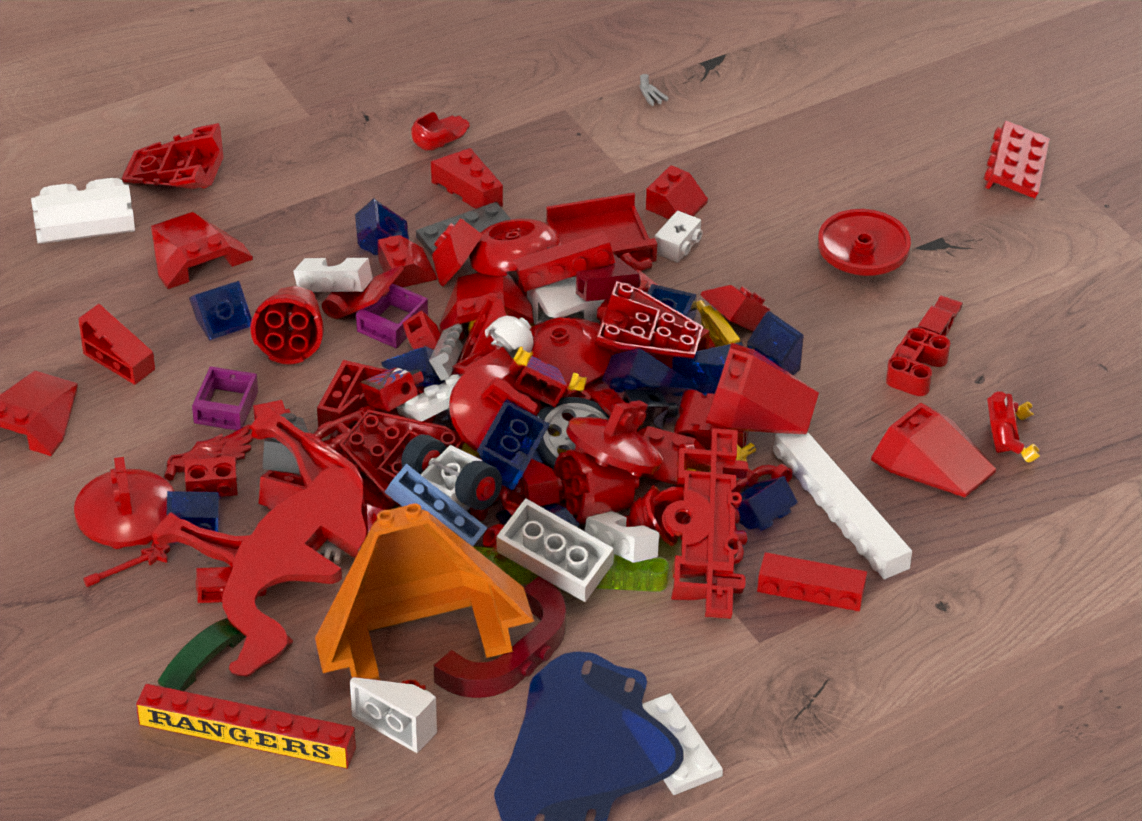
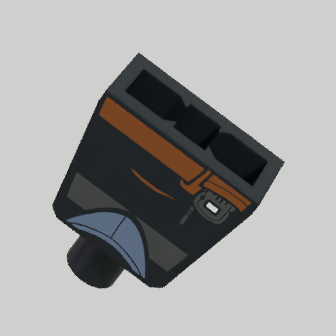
M627 389L624 392L623 400L626 403L640 400L648 405L645 411V420L638 427L637 431L647 426L664 430L666 418L677 417L678 415L677 404L675 402L667 403L662 392L659 390Z

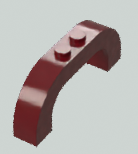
M540 576L536 577L524 590L531 612L540 622L512 646L513 652L505 653L493 661L473 662L450 650L434 664V683L455 695L469 698H485L502 694L515 687L525 677L531 676L542 662H546L551 658L563 641L566 626V606L560 591L549 581Z

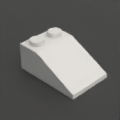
M356 677L350 680L352 717L416 753L437 733L436 697L429 691L412 684Z

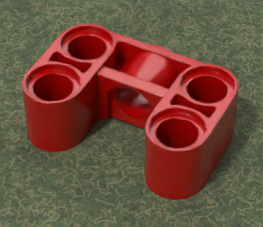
M922 328L909 329L888 361L886 383L892 388L915 396L927 395L930 391L932 369L925 364L933 367L945 366L949 358L950 340L943 335Z

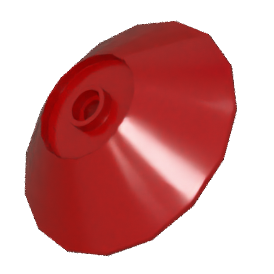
M554 318L539 322L530 329L534 342L531 350L533 352L532 356L559 369L565 382L571 381L573 373L579 374V377H586L585 385L600 378L614 364L617 352L595 345L601 325L582 318Z

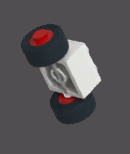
M422 434L414 437L403 451L401 459L402 468L408 464L466 511L470 507L475 510L487 509L496 501L502 488L501 473L485 461L452 445L446 448L440 440Z

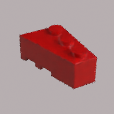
M471 148L431 161V183L435 185L441 184L447 188L448 193H456L462 197L463 202L475 209L497 202L500 207L503 206L502 183Z
M97 304L78 318L84 355L134 385L155 370L153 351L102 305Z
M343 360L317 406L318 427L323 423L334 421L358 411L364 406H370L366 402L360 382L388 370Z

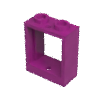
M391 284L389 287L390 291L386 296L381 297L377 303L365 307L356 313L357 332L397 349L407 338L403 322L421 310L428 316V299L400 286ZM390 305L409 313L399 324L380 317Z
M210 366L192 404L194 423L231 430L243 428L258 393L257 374ZM215 389L244 393L239 406L210 401Z

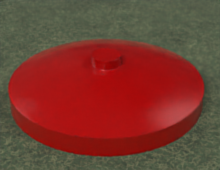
M871 209L841 211L830 216L819 229L818 249L821 255L829 264L847 273L864 276L885 274L899 268L907 260L910 253L911 237L907 228L899 220L884 212Z

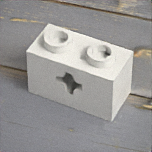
M677 210L655 235L657 255L677 263L684 255H688L691 247L698 243L702 237L701 219Z

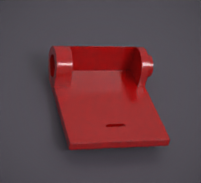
M400 265L373 277L372 281L362 292H331L322 302L324 313L331 318L339 319L377 303L381 297L387 295L390 291L389 287L404 268Z

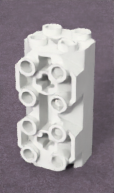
M119 178L90 181L86 185V189L82 191L77 190L73 184L48 186L40 191L39 196L31 198L33 211H38L33 212L35 228L40 229L36 230L38 244L135 231L129 185L123 184Z

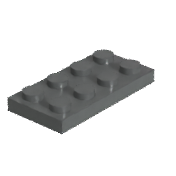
M497 202L420 228L416 230V238L432 256L436 249V246L433 244L437 238L443 234L450 223L455 225L460 218L479 232L498 222L511 220V218Z

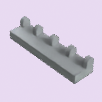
M455 324L442 332L429 359L441 381L450 377L453 371L452 366L456 364L463 349V345L459 340L460 333L463 330L461 324Z

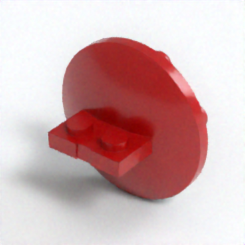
M481 365L464 373L451 391L449 409L453 425L463 442L485 457L509 460L513 456L526 453L534 446L532 426L536 415L542 409V405L539 399L514 388L513 385L517 377L512 376L508 368L498 365Z
M640 400L615 404L609 420L596 417H575L567 425L566 433L576 445L575 450L579 453L595 457V462L601 466L609 467V465L627 470L636 477H642V474L653 475L654 472L660 469L663 458L658 450L647 439L637 433L638 427L645 420V411L648 407L647 404Z
M124 457L114 458V469H110V472L94 478L79 492L74 505L76 523L81 532L89 539L99 544L111 546L114 549L147 545L153 540L152 532L170 512L175 515L177 514L175 491L163 477L146 470L126 469Z

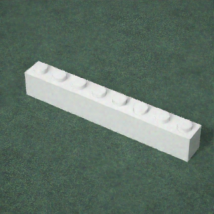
M808 432L807 434L776 433L775 445L773 446L775 456L792 469L793 474L800 481L803 489L807 490L813 496L816 504L826 511L829 519L835 522L842 530L843 535L849 538L856 546L858 553L869 561L872 569L877 571L883 579L910 569L912 550Z

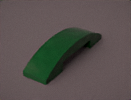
M228 618L210 625L197 634L178 652L161 674L158 684L165 688L185 691L196 681V673L226 646L234 648L246 636L236 629Z

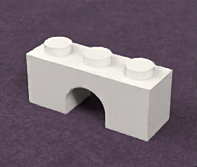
M304 258L294 270L297 286L312 292H362L373 279L368 258H346L343 263L329 267L327 266L326 258Z
M613 511L590 516L586 519L585 532L613 547L614 554L633 563L658 557L659 532L643 525L626 527V517Z

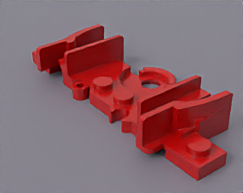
M712 428L711 450L679 448L676 465L678 467L676 487H684V500L668 505L662 515V525L666 532L673 537L675 535H682L681 556L675 555L672 567L674 584L671 599H705V617L731 619L733 593L742 594L746 585V578L743 574L733 573L734 558L738 556L739 550L731 549L728 546L730 543L737 544L739 536L735 533V508L741 505L742 496L740 493L735 492L736 478L745 479L748 472V463L736 460L738 430ZM684 468H690L698 471L684 470ZM679 512H685L689 514L691 520L688 524L683 525L676 521L675 516ZM705 575V584L680 582V578H694Z

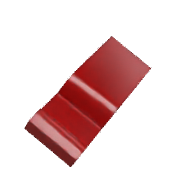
M940 295L934 306L931 305L919 323L918 328L946 337L955 317L961 311L963 303Z
M196 568L197 603L222 602L224 589L233 568ZM265 589L258 596L266 595L267 590Z

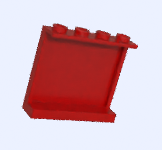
M634 192L546 207V224L556 231L561 245L604 231L610 241L613 254L618 258L624 253H630L632 258L636 260L649 257L652 262L657 261V242L655 238L650 239L635 207Z

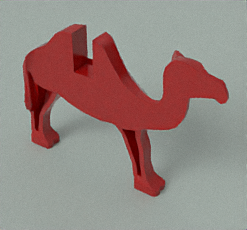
M270 406L251 424V435L255 439L275 438L285 445L297 462L306 488L275 506L257 524L256 529L251 535L233 536L199 528L186 520L180 519L172 512L163 519L151 535L153 542L159 547L179 542L197 549L208 557L224 561L233 568L224 589L222 606L230 623L246 636L238 659L229 665V670L233 675L244 677L252 675L260 667L275 661L283 654L286 647L293 643V639L286 634L285 629L277 621L257 609L255 600L258 595L265 589L286 581L325 584L339 582L342 580L341 568L316 551L328 540L356 559L366 539V527L362 516L364 487L358 467L325 444L316 435L309 432L305 433L298 429L285 417L278 415L277 411Z

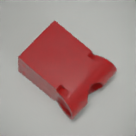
M686 390L683 392L679 408L680 417L676 421L673 433L695 438L706 450H711L712 428L723 429L705 423L715 394L708 393L705 396L696 390ZM738 431L737 445L740 448L746 446L748 431Z

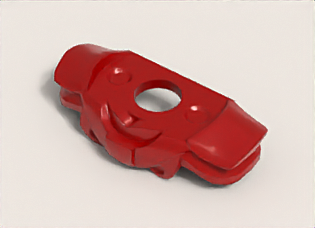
M504 482L498 497H500L504 508L513 515L525 500V497L518 482Z

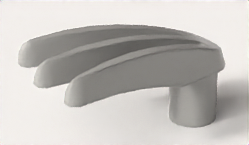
M640 75V90L651 106L654 105V101L659 104L662 103V100L668 101L669 97L649 84V75Z

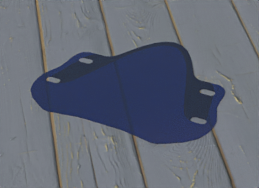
M579 651L565 653L553 659L532 678L523 723L511 759L494 792L496 805L502 821H535L538 814L545 816L544 821H585L587 812L590 809L596 810L594 821H607L612 803L618 797L656 784L668 778L679 769L684 760V750L679 740L667 727L643 708L642 700L647 686V678L644 673L635 669L614 665L597 654ZM585 661H591L592 666L589 674H582ZM627 679H635L633 690L626 692L624 688Z

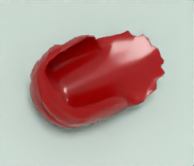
M433 111L417 118L411 128V135L418 147L426 151H433L443 148L447 143L463 137L470 124L459 115H451L439 120L437 114Z

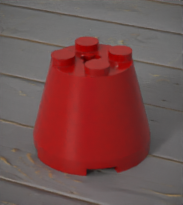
M298 286L281 288L277 293L263 301L256 309L251 321V337L254 344L269 356L268 359L281 364H297L310 357L320 347L324 335V325L318 302L311 290Z
M575 449L561 452L556 459L553 470L555 476L560 477L563 488L562 492H559L560 502L555 503L561 519L568 523L580 526L586 524V519L590 516L611 511L617 513L631 509L634 502L635 489L639 487V477L630 474L627 470L609 465V467L601 466L595 462V457L579 453Z

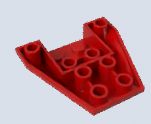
M616 281L595 345L619 353L694 358L703 326L644 291L632 287L630 284Z
M731 343L705 423L728 430L807 434L819 392L757 351Z
M921 402L889 426L871 456V461L890 473L962 497L968 496L996 473V468L953 420Z
M368 409L341 441L339 447L387 500L402 507L384 492L402 469L401 459L407 444L414 437L422 434L440 440L446 448L452 445L462 450L465 442L461 440L458 433L445 426Z

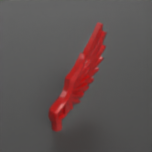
M248 424L225 437L219 434L205 441H197L190 451L171 455L167 461L164 478L171 481L174 479L176 472H185L184 460L235 456L237 464V460L245 459V453L251 451V445H247L255 439L251 434L247 435L251 430V425Z

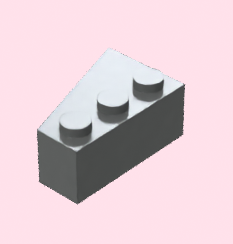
M292 413L280 415L305 433L308 432L302 417H296ZM266 438L264 440L263 469L300 474L297 462L290 450L277 439Z

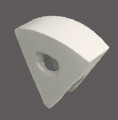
M570 277L527 291V299L533 309L534 324L554 318H582L600 324V320L597 319V309L604 300L586 302L576 294V277Z

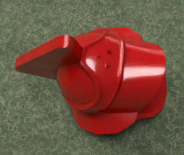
M652 485L642 498L639 497L638 500L633 502L629 516H624L626 517V527L646 526L659 532V539L661 538L670 546L676 545L678 536L675 535L673 537L666 532L662 525V515L668 505L684 500V487H670L660 492L655 485ZM679 512L675 516L676 521L679 522L687 513Z

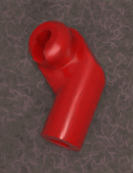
M624 253L620 256V259L634 270L642 272L653 266L649 257L636 260L632 258L630 253Z

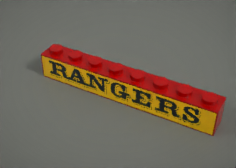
M145 684L136 703L139 725L346 769H348L356 750L355 727L151 684Z

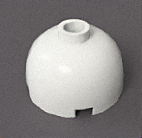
M503 316L494 321L485 330L486 337L488 338L491 335L494 339L491 344L502 346L513 359L520 346L523 347V350L530 353L534 344L533 335L530 331L531 325L523 318L517 319L513 316Z

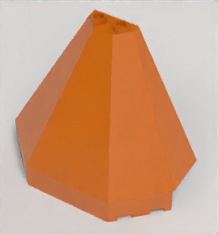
M413 503L391 510H383L378 513V520L372 525L315 637L322 673L349 667L352 678L380 680L369 635L371 630L472 606L485 655L488 658L513 652L508 628L534 622L523 586L432 514L422 510L419 504Z

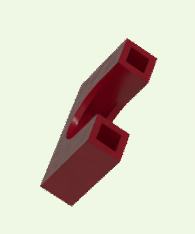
M614 255V264L598 269L577 271L576 294L586 302L610 299L616 281L638 288L640 287L641 279L637 271Z

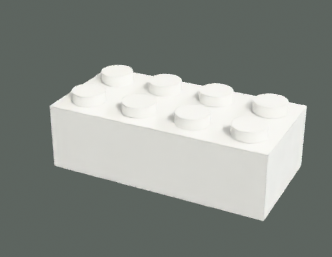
M526 498L497 535L498 553L584 602L589 598L614 561L613 547Z

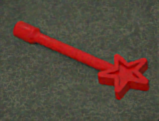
M152 541L151 548L141 549L142 556L99 574L94 573L83 578L84 583L87 587L99 583L101 579L147 560L149 565L154 564L157 560L167 563L168 557L166 554L170 551V545L159 547Z

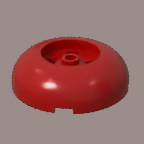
M525 218L505 220L493 224L480 232L483 236L470 253L469 259L471 267L479 273L492 276H507V271H516L515 259L546 250L547 247L561 245V241L556 231L542 221Z

